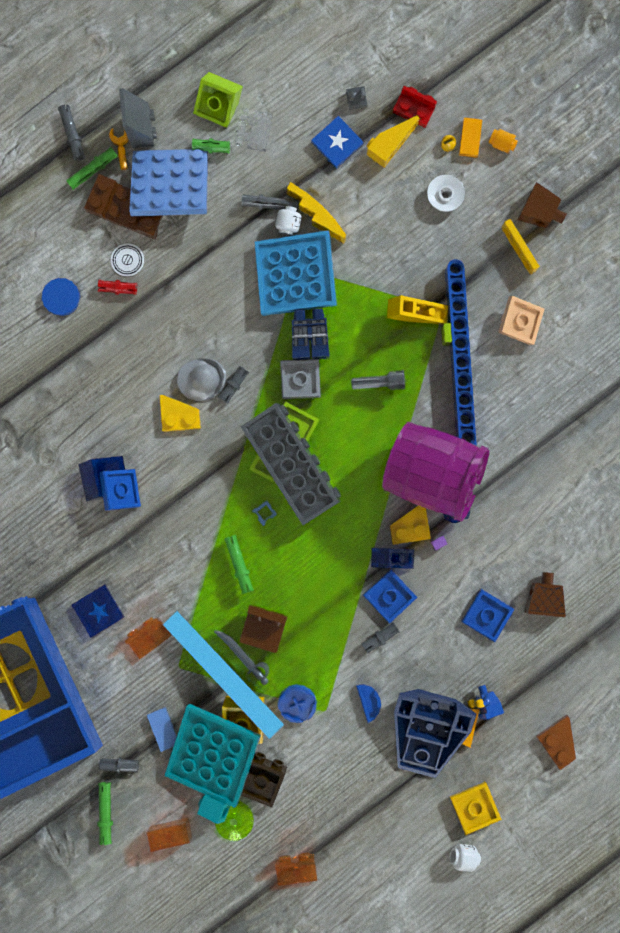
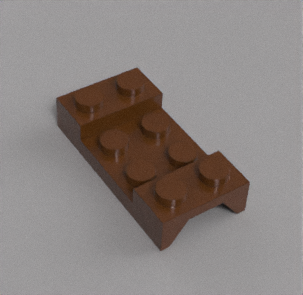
M98 174L84 207L86 212L156 240L158 227L163 215L131 216V189L118 184L116 180Z

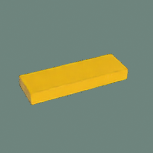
M511 219L505 221L501 227L502 231L530 275L535 273L540 267Z

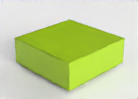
M444 323L441 327L443 346H450L452 343L451 323Z

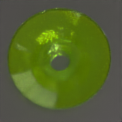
M239 801L235 808L230 806L225 822L215 823L216 830L227 840H241L253 828V813L245 803ZM232 819H235L237 821V825H231L230 821Z

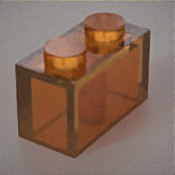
M189 818L150 826L147 831L150 851L153 852L190 843L192 833Z

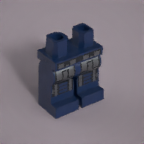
M313 309V319H305V310H295L294 320H292L293 360L310 359L309 340H311L312 359H329L327 319L324 318L323 309Z

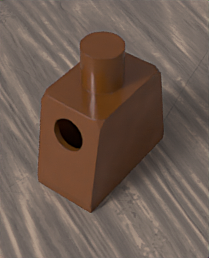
M536 182L518 220L547 228L552 220L562 224L567 213L557 209L561 199Z

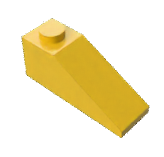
M415 116L379 133L376 138H371L366 146L368 148L367 156L385 168L418 126L420 118Z
M400 295L388 299L387 318L405 322L443 325L447 323L448 305Z

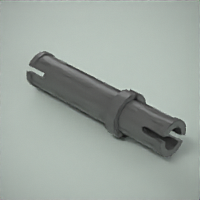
M65 104L58 107V111L67 135V145L71 148L74 161H77V157L78 161L85 159L81 146L82 139L78 136L70 106L67 104L66 107Z
M263 194L259 196L242 195V207H258L259 210L263 208L281 210L285 209L286 206H290L298 211L299 199L264 197Z

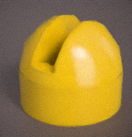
M446 135L442 138L441 148L446 152L452 151L456 146V139L452 135Z

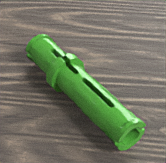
M109 147L98 157L95 156L94 160L66 181L75 190V188L96 172L105 169L109 162L118 157L117 154Z
M236 535L225 538L224 540L236 572L234 575L235 578H238L242 594L254 591L248 575L250 572L249 569H246Z
M111 782L98 783L99 821L97 822L99 827V845H103V843L104 845L112 844L111 826L113 825V820H111Z

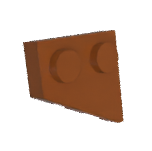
M565 715L536 736L559 770H562L576 760L571 723L568 715Z

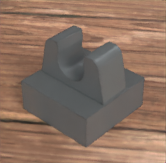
M365 86L346 89L349 110L367 107Z

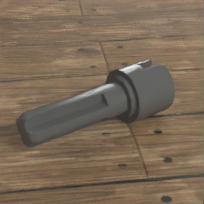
M404 370L389 371L384 376L352 378L351 386L352 389L388 387L390 390L405 389Z

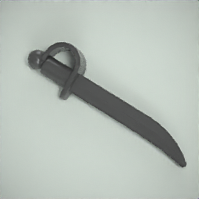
M214 631L250 670L247 673L252 672L258 680L261 679V684L266 685L268 683L266 676L269 674V666L264 662H259L255 665L230 636L220 631ZM258 667L264 668L265 675L261 672V670Z

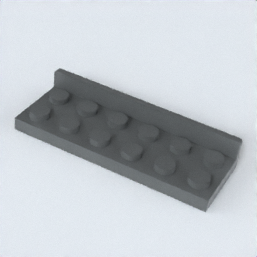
M275 403L242 425L241 428L302 525H305L340 503L341 494L336 487L333 488L329 482L331 478L325 470L322 471L319 467L320 461L317 456L310 453L308 449L310 447L309 443L298 434L300 430L294 421L291 422L288 418L289 412L286 407Z

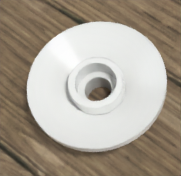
M440 175L431 181L427 196L430 204L435 209L442 212H450L462 204L465 197V189L458 178L452 175ZM447 193L449 197L443 198L442 194Z

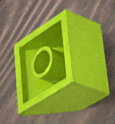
M208 72L201 78L193 114L227 128L239 104L243 86Z

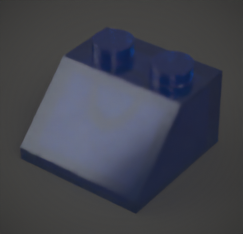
M123 456L90 459L78 464L86 502L103 499L99 472L126 470Z

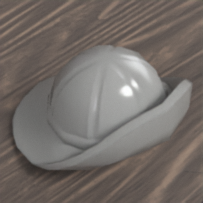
M196 359L182 366L178 372L177 384L182 394L188 399L205 401L217 396L222 391L226 381V372L223 366L216 360Z

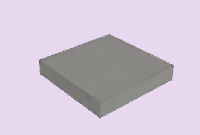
M319 359L281 361L283 400L321 398Z

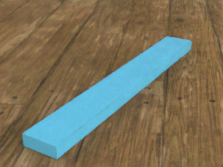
M178 611L163 624L269 739L284 726L277 716Z

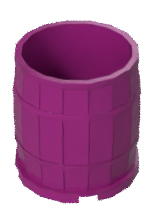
M407 422L397 436L390 452L383 475V490L421 507L454 516V520L462 522L476 495H473V489L476 484L480 485L482 482L490 450L488 447H478L464 439L434 428Z

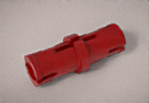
M99 280L98 287L100 288H98V292L115 293V295L120 293L137 295L138 288L136 287L138 285L137 283L121 282L120 280Z

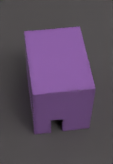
M444 536L430 542L434 551L447 545Z

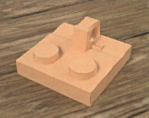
M509 296L498 333L523 343L534 345L544 308L515 296Z

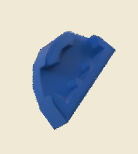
M359 684L356 687L367 723L375 720L379 714L381 699L377 691L371 686Z

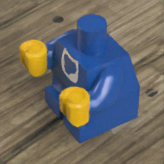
M485 685L478 687L480 694L476 695V700L467 701L469 708L478 707L480 709V714H478L480 720H487L504 713L500 700L493 691H487Z

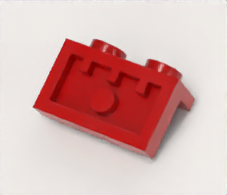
M403 86L392 113L407 120L418 116L420 118L418 125L426 128L436 108L437 101L430 95L419 93L413 87Z

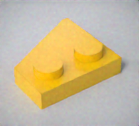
M419 505L389 526L392 545L431 539L426 508Z

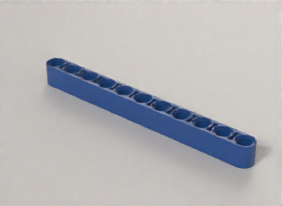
M454 259L448 263L445 269L448 323H451L452 335L450 356L456 437L461 438L462 434H468L471 438L470 443L477 446L465 269L462 261ZM450 267H457L459 273H452ZM451 286H459L460 292H454ZM457 303L461 306L462 310L456 311L452 305ZM460 322L463 325V329H456L454 323ZM455 341H462L464 348H458L455 345ZM456 360H464L465 367H459ZM458 378H464L467 385H459ZM459 397H466L468 404L462 405L459 402ZM461 415L468 416V424H463L461 422Z

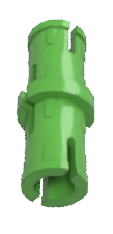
M193 138L192 150L199 149L207 151L209 154H213V152L230 154V141H217L213 138H209V140Z

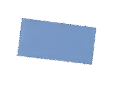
M166 707L147 714L160 751L162 752L174 747L177 735Z

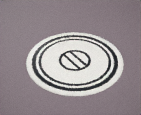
M122 244L112 252L111 266L119 275L133 276L142 269L144 255L136 245Z

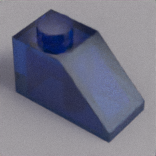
M372 548L371 567L414 569V550Z

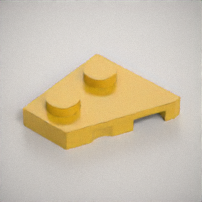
M160 395L163 432L201 429L199 409L165 395Z

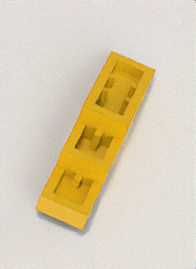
M290 182L287 187V195L296 200L299 199V210L313 217L312 226L321 231L329 230L331 237L344 244L346 234L332 215L307 192Z

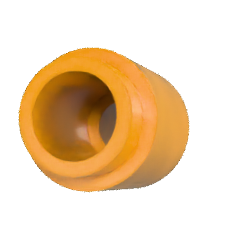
M494 129L489 140V144L493 148L508 154L510 150H515L518 143L516 135L502 129Z

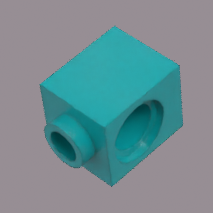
M204 795L198 803L199 810L197 814L219 824L225 822L230 806Z

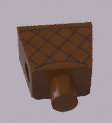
M542 572V582L531 584L524 613L555 617L566 616L563 586L553 585L554 573Z

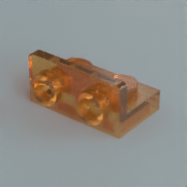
M150 617L142 623L144 625L139 631L134 629L127 634L128 639L125 640V643L130 645L139 659L172 636L159 617L155 619Z
M301 853L298 857L291 858L289 855H284L275 860L278 886L317 881L314 855Z

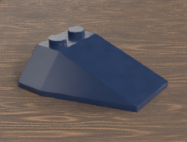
M416 689L399 693L394 709L398 768L436 778L471 733L476 713L457 699Z

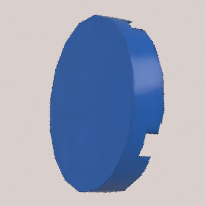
M66 278L51 280L42 291L43 304L52 314L66 316L73 313L79 305L81 296L79 289L72 281Z
M303 685L288 686L279 695L278 709L281 715L290 722L302 723L307 719H311L316 711V697L309 688Z

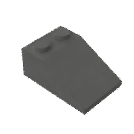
M120 88L122 122L132 148L155 146L154 139H157L156 127L152 125V121H155L154 109H150L149 103L124 88Z

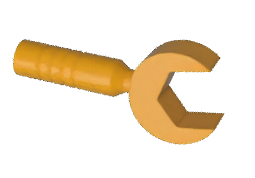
M112 128L109 137L112 143L118 146L120 169L126 170L128 165L124 145L127 144L129 139L125 130L124 135L117 138L114 136V128Z

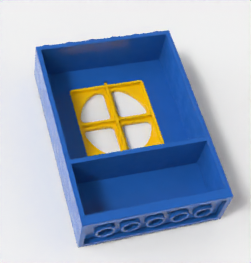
M28 596L11 601V606L0 607V644L9 643L16 645L30 656L28 663L14 670H9L0 653V684H7L16 704V707L12 710L0 708V799L96 753L103 746L35 598H28ZM34 668L37 671L36 691L30 701L23 702L13 679L15 676Z

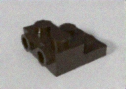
M255 752L241 796L272 808L285 777L287 766H284V762L279 759L271 761L266 759L265 754Z

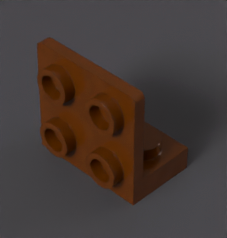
M249 605L240 643L277 653L288 616L255 605Z

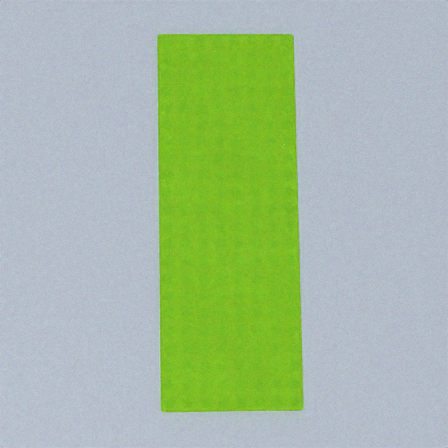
M334 278L337 306L317 308L323 309L324 318L327 319L330 355L329 359H319L321 398L282 399L281 361L293 360L292 320H294V312L285 313L254 417L275 403L284 405L287 402L320 419L308 441L310 445L308 449L312 455L315 454L319 459L321 470H325L330 476L331 480L329 482L333 488L336 487L340 492L341 502L305 525H302L278 485L249 470L257 456V452L247 438L191 622V626L252 691L279 698L281 692L288 686L303 685L314 693L317 700L316 710L322 712L327 710L390 495V492L383 490L382 486L386 464L401 429L407 422L412 420L439 324L387 318L388 299L397 296ZM313 309L305 310V319H313ZM309 340L310 359H312L311 340ZM404 370L405 389L390 390L388 387L352 389V378L384 376L389 371ZM267 501L270 504L271 508L277 513V515L273 518H268L273 513L267 505H265L263 508L257 511L259 515L262 517V519L266 520L265 525L263 526L258 520V515L252 512V510L258 508L260 505ZM233 535H236L246 569H249L250 573L248 575L254 591L242 594L238 578H235L234 574L236 572L224 540ZM249 605H255L288 616L277 653L240 643ZM215 630L230 636L255 665L259 662H264L269 666V674L266 676L268 683L266 685L261 684V679L258 680L252 672L247 673L250 670L230 647L214 633ZM183 648L178 664L179 668L212 678L193 656ZM258 667L261 670V672L265 675L264 668Z

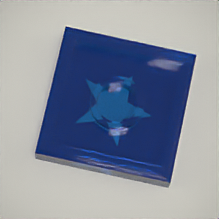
M106 584L71 604L90 638L125 618Z

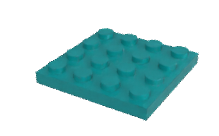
M188 704L164 776L235 808L238 805L261 735L192 704Z

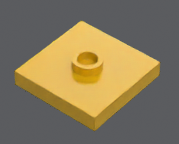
M485 781L449 796L465 835L502 820Z

